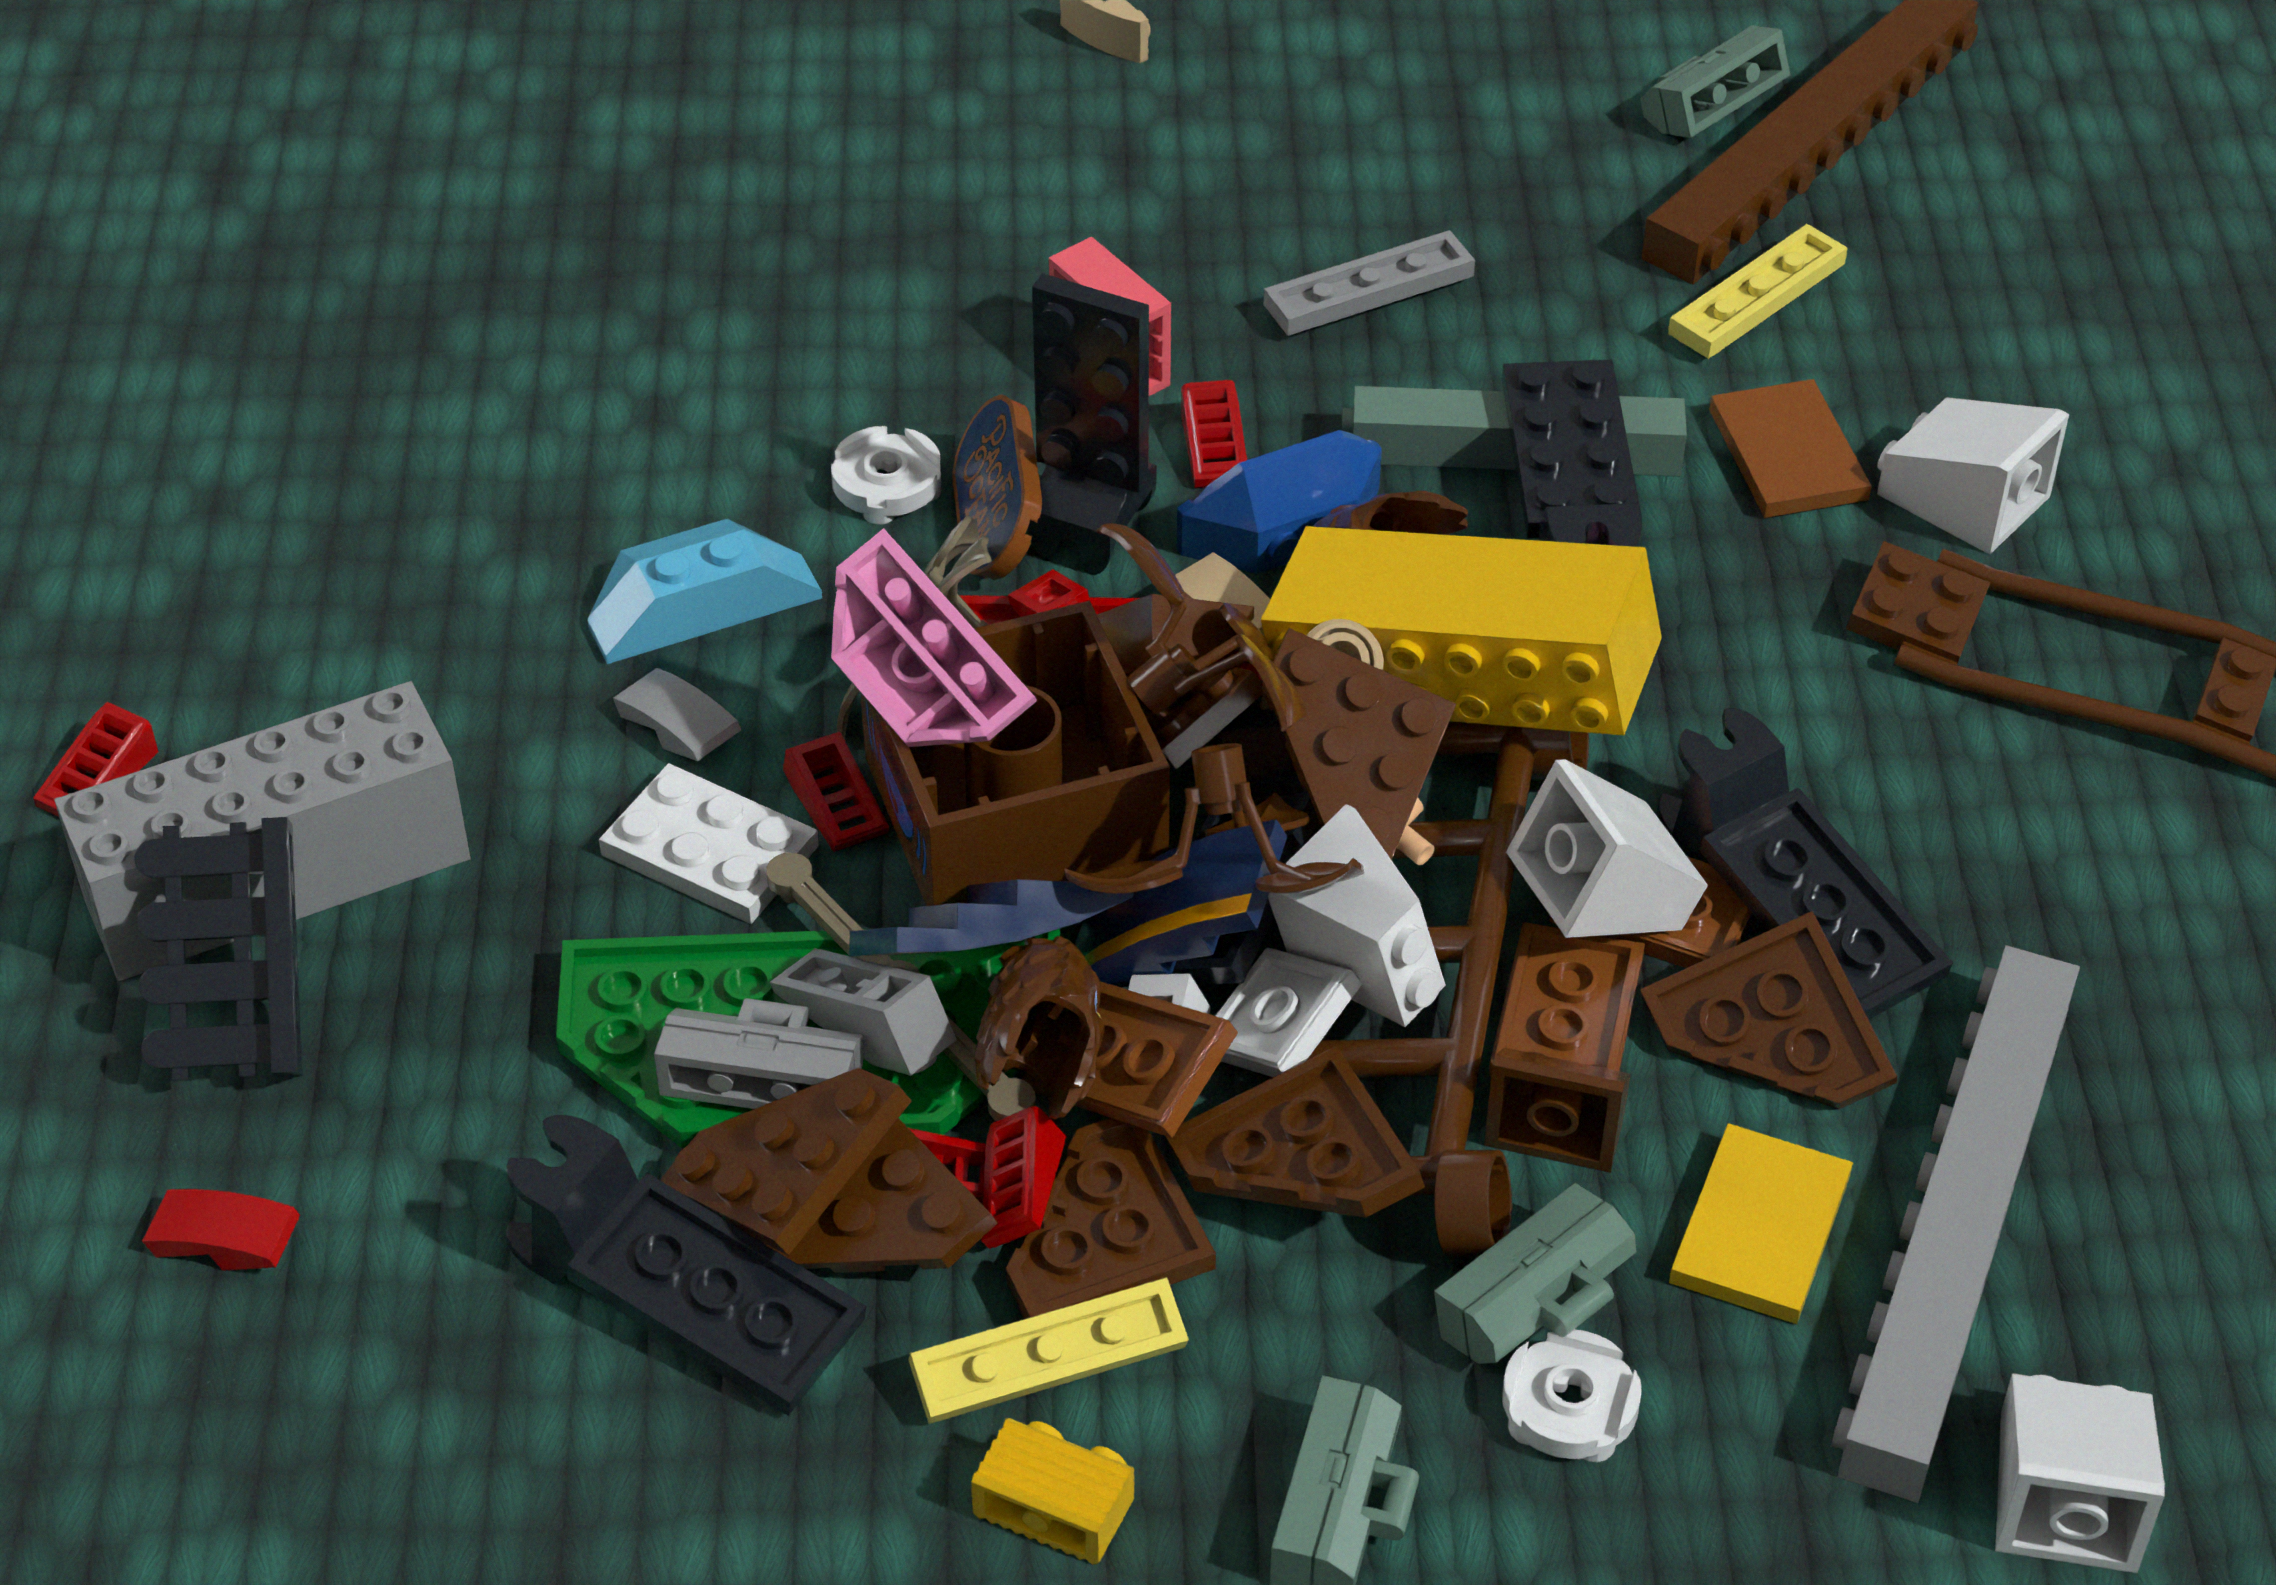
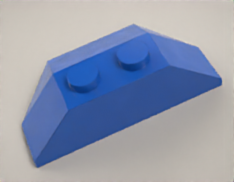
M1337 430L1240 462L1210 483L1195 500L1188 499L1177 507V550L1181 556L1197 560L1215 553L1237 569L1255 574L1281 565H1287L1306 526L1313 527L1315 523L1328 515L1332 509L1340 505H1359L1377 495L1380 484L1382 448L1376 441L1365 440L1358 435Z

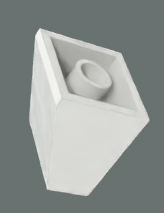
M1946 397L1929 414L1924 412L1919 415L1911 430L1899 441L1893 440L1885 447L1878 461L1881 477L1877 495L1990 555L2050 498L2069 414L2060 409Z
M1566 759L1555 760L1506 851L1566 938L1682 930L1708 886L1646 801Z
M1345 804L1286 864L1292 867L1311 862L1347 864L1354 858L1363 865L1364 874L1346 881L1332 883L1317 890L1300 893H1269L1268 899L1287 953L1351 969L1362 983L1351 1000L1406 1027L1423 1008L1429 1006L1436 999L1438 993L1445 986L1444 978L1418 897L1357 810Z
M2012 1374L2001 1411L1996 1551L2138 1573L2164 1499V1477L2152 1394L2127 1391L2122 1387L2114 1385L2099 1387L2059 1381L2046 1375L2025 1376Z

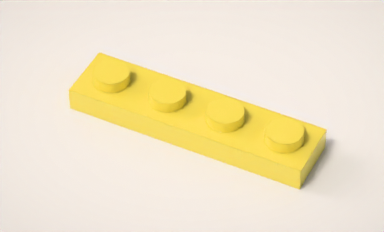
M1806 224L1670 317L1668 334L1709 359L1843 266L1848 248Z
M1163 1278L910 1353L909 1363L928 1423L931 1424L1185 1348L1189 1339L1168 1279Z

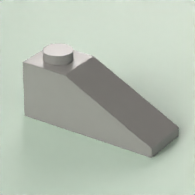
M815 948L770 981L775 994L791 1005L808 1007L809 1019L823 1029L862 1034L864 1037V1059L874 1066L911 1076L933 1065L937 1055L957 1040L931 978L927 975Z

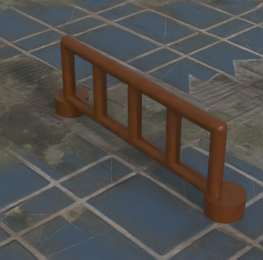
M1449 721L1435 756L1499 753L1487 819L1414 821L1409 825V827L1434 846V852L1431 857L1480 856L1467 925L1428 927L1439 964L1460 963L1446 1038L1321 1040L1307 1059L1309 1060L1337 1046L1358 1078L1439 1076L1424 1156H1410L1420 1171L1425 1188L1411 1195H1435V1218L1438 1238L1444 1254L1449 1257L1480 1256L1511 1232L1512 1191L1508 1164L1501 1150H1465L1515 865L1506 851L1524 819L1530 781H1545L1555 760L1566 759L1587 770L1589 756V733ZM1396 848L1392 859L1409 858ZM1266 1075L1265 1081L1273 1077Z

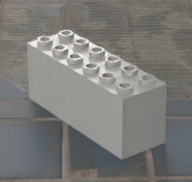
M412 681L54 799L83 898L118 982L142 974L151 967L168 964L167 942L150 941L139 932L137 927V916L144 906L154 902H166L165 879H151L144 876L137 869L134 860L135 852L143 842L150 839H163V826L179 825L181 827V838L230 835L229 823L246 822L248 834H262L261 818L288 817L293 825L296 920L471 859L453 762ZM249 874L250 897H264L263 874ZM231 875L183 878L184 901L232 898ZM234 938L185 941L186 958L234 942Z

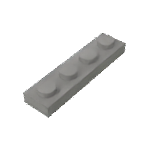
M1448 230L1264 288V306L1287 336L1474 277L1475 259L1454 234Z

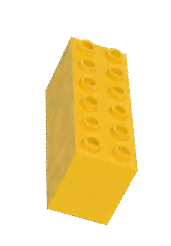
M1312 526L1305 527L1261 618L1268 647L1272 648L1275 652H1277L1288 628L1307 636L1315 626L1332 619H1347L1361 624L1375 636L1380 644L1384 659L1383 671L1456 704L1450 721L1623 736L1662 639L1646 547Z

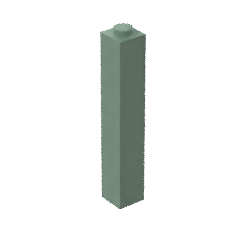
M1355 386L1354 408H1343L1342 431L1358 435L1365 440L1376 441L1382 448L1381 465L1516 470L1503 391ZM1619 396L1634 474L1681 476L1687 437L1685 398Z

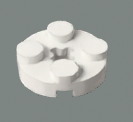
M887 426L870 427L851 434L835 450V461L831 464L834 493L844 505L854 511L863 513L865 520L870 523H889L898 515L913 512L930 501L936 500L941 494L940 452L932 440L916 430L905 428V436L887 434ZM884 469L887 472L893 473L881 474L877 473V470Z
M1573 1330L1565 1337L1549 1332L1547 1334V1341L1536 1343L1528 1348V1342L1525 1343L1512 1355L1504 1376L1502 1401L1509 1419L1508 1429L1511 1436L1522 1444L1530 1445L1541 1452L1560 1458L1585 1459L1590 1462H1600L1608 1459L1613 1455L1616 1445L1625 1440L1631 1433L1638 1417L1641 1382L1636 1370L1632 1374L1630 1367L1622 1361L1623 1352L1613 1342L1587 1331ZM1568 1384L1581 1387V1397L1586 1400L1578 1403L1566 1402L1558 1397L1554 1391L1565 1392Z

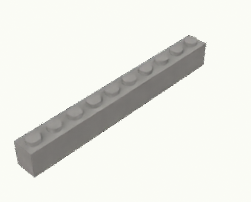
M2006 945L1998 969L1988 966L1985 968L1976 1002L1986 1005L1984 1014L1971 1011L1961 1048L1971 1050L1969 1060L1956 1057L1946 1094L1955 1096L1956 1101L1954 1107L1941 1104L1931 1136V1141L1941 1144L1938 1155L1925 1152L1915 1189L1926 1192L1922 1204L1909 1201L1899 1239L1909 1241L1910 1243L1906 1254L1893 1251L1882 1289L1894 1293L1890 1305L1877 1301L1866 1336L1867 1341L1877 1345L1873 1357L1860 1353L1853 1373L1849 1393L1860 1396L1856 1410L1842 1407L1831 1446L1843 1450L1838 1478L1916 1503L1919 1502L2067 1016L2080 966Z

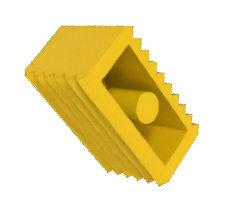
M1007 1418L1003 1428L999 1430L997 1438L993 1440L990 1450L986 1452L984 1461L980 1462L978 1471L973 1475L971 1481L973 1513L979 1519L986 1518L991 1524L998 1523L1003 1529L1011 1528L1016 1534L1023 1533L1028 1539L1036 1538L1041 1544L1048 1543L1054 1550L1061 1548L1067 1555L1074 1554L1079 1560L1087 1559L1092 1565L1099 1564L1134 1500V1468L1128 1466L1118 1453L1109 1448L1096 1446L1088 1450L1064 1440L1059 1431L1046 1423L1034 1421L1029 1423V1425H1025Z

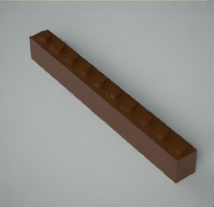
M1974 0L1902 1L1647 217L1642 260L1692 285L1710 270L1719 268L1731 251L1740 244H1746L1762 224L1768 219H1775L1785 204L1797 194L1801 195L1806 192L1816 177L1824 170L1832 169L1840 156L1853 145L1858 146L1861 144L1871 129L1879 122L1887 121L1902 102L1908 97L1913 98L1916 96L1926 81L1934 74H1941L1949 61L1961 51L1965 52L1972 46L1978 33V25L1975 24L1978 2Z

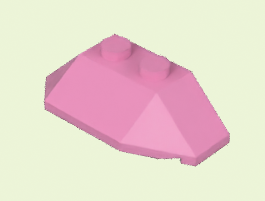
M884 528L836 567L835 586L837 592L833 615L831 658L908 747L989 741L1037 701L1028 688Z

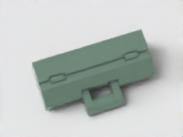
M1752 25L1701 57L1693 56L1658 78L1657 84L1640 98L1644 118L1662 134L1692 138L1790 76L1782 29Z
M1574 1183L1434 1291L1441 1339L1466 1356L1470 1355V1358L1476 1363L1487 1364L1498 1362L1543 1325L1561 1337L1567 1336L1614 1298L1612 1288L1603 1278L1636 1253L1635 1233L1612 1205L1607 1202L1603 1203L1601 1198Z
M1322 1375L1271 1548L1270 1585H1355L1369 1535L1388 1540H1400L1404 1537L1420 1476L1412 1468L1389 1463L1401 1421L1402 1405L1379 1389L1364 1385L1362 1390L1361 1384ZM1372 1487L1387 1490L1382 1510L1367 1507Z

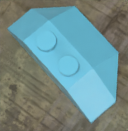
M724 519L621 550L587 620L588 627L606 663L610 664L822 599V590L800 553L738 523Z

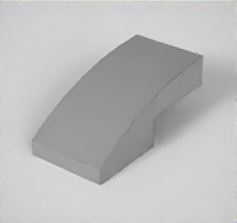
M658 668L613 698L621 718L655 729L662 749L695 761L700 760L741 731L738 721L711 697L685 680Z

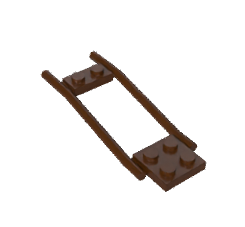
M1883 541L1851 613L1846 630L1899 650L1893 665L1948 687L2185 744L2276 780V755L2249 745L2276 669L2275 641L2226 622L1995 569L1944 548L1940 553L1938 561H1934ZM1987 590L2219 644L2192 722L1957 665Z

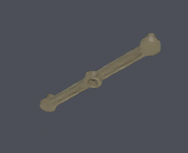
M793 852L775 856L766 867L767 884L771 891L780 895L784 902H798L849 955L850 931L863 929L813 879L812 865L806 857ZM888 955L850 956L920 974L917 967L910 962L902 960L893 961ZM947 1016L957 1040L943 1050V1052L988 1098V1112L992 1119L998 1121L1028 1107L1036 1106L1035 1091L1032 1086L1024 1080L1008 1078L1003 1072L996 1085L992 1086L989 1084L987 1090L978 1086L976 1082V1062L973 1058L976 1044Z

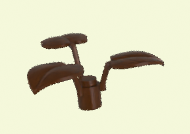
M1108 523L1103 524L1095 531L1110 536L1122 545L1157 590L1168 600L1171 608L1170 614L1156 639L1145 647L1152 657L1127 677L1134 692L1156 715L1161 714L1193 687L1244 662H1248L1256 668L1271 696L1281 723V731L1288 730L1295 723L1302 721L1309 715L1308 707L1294 684L1273 662L1276 652L1268 647L1265 637L1257 626L1230 603H1224L1219 609L1237 635L1198 660H1195L1180 643H1177L1171 649L1165 646L1187 608L1182 596L1185 591L1158 550L1133 529L1121 524ZM1236 648H1241V649H1242V651H1240V652H1238V653H1236V654H1234V655H1232V656H1230V657H1228V658H1226V659H1224V660H1222V661H1220V662H1217V663L1213 664L1214 662H1216L1217 660H1219V659L1222 658L1223 656L1227 655L1228 653H1230V652L1233 651L1234 649H1236Z
M1238 743L1212 745L1191 751L1196 787L1185 789L1187 804L1178 849L1174 855L1163 861H1142L1086 875L1064 868L1066 878L1082 888L1102 893L1138 892L1183 877L1182 868L1188 862L1198 805L1205 804L1206 814L1220 815L1231 813L1233 818L1228 822L1205 830V837L1222 831L1251 826L1266 866L1271 874L1255 880L1256 888L1260 891L1269 893L1307 892L1364 874L1363 865L1354 858L1347 864L1311 862L1296 867L1277 860L1262 822L1277 819L1284 832L1309 824V815L1289 806L1277 793H1273L1268 799L1255 806L1251 796L1250 783L1246 780L1242 746Z

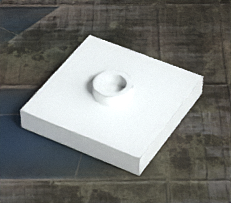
M1267 947L1249 970L1244 983L1238 985L1216 1015L1217 1017L1229 1020L1238 1031L1221 1062L1271 1077H1275L1305 1062L1362 985L1361 981L1351 969Z

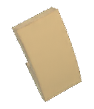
M1060 0L1061 26L1071 34L1101 51L1137 63L1148 60V38L1151 33L1148 19L1143 12L1135 9L1126 0H1107L1105 2L1102 0Z
M1211 553L1175 575L1185 591L1182 594L1183 598L1254 606V619L1252 622L1265 637L1261 618L1270 598L1231 563L1217 554ZM1236 648L1237 651H1242L1241 648Z

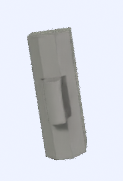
M745 998L738 1017L675 1008L667 1015L665 1026L654 1053L659 1094L662 1096L756 1109L859 1067L862 1069L865 1052L864 1037L862 1034L807 1027L809 1008L805 1006Z

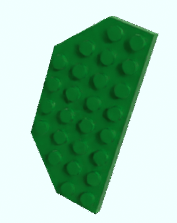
M1060 928L1033 937L1053 940L1056 936H1060ZM826 931L563 940L556 1030L558 1051L681 1148H685L699 1131L753 1109L662 1096L659 1094L654 1053L665 1026L667 1015L675 1008L738 1017L745 998L789 1004L774 993L770 981L815 948L846 956L849 955ZM1024 940L961 951L888 956L893 961L902 960L910 962L917 967L920 974L930 976L946 1015L977 1045L978 1040L976 1036L981 1024V1018L989 1004L988 1000L991 995L988 992V988L996 974L1003 967L999 958L1011 947L1025 944ZM808 1019L807 1027L823 1029L811 1019ZM943 1051L937 1055L933 1065L911 1076L874 1066L863 1058V1070L899 1085L912 1100L899 1116V1119L908 1128L945 1135L987 1099L983 1092ZM1015 1068L1004 1074L1008 1078H1012L1021 1070Z

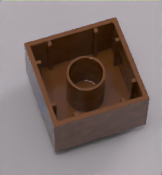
M1090 601L974 628L1037 700L989 741L908 747L861 694L865 757L926 906L967 903V885L1009 880L1071 882L1066 878L1064 868L1086 875L1131 863L1149 861L1169 851L1170 767Z

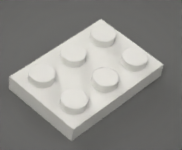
M669 763L599 838L602 856L749 924L754 922L777 895L771 891L767 884L766 867L769 861L777 855L792 852L801 854L808 859L819 846L816 829Z

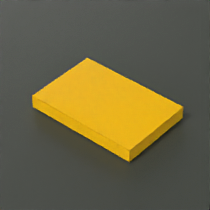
M1728 1123L1671 1268L1669 1283L1797 1324L1847 1187L1853 1162Z

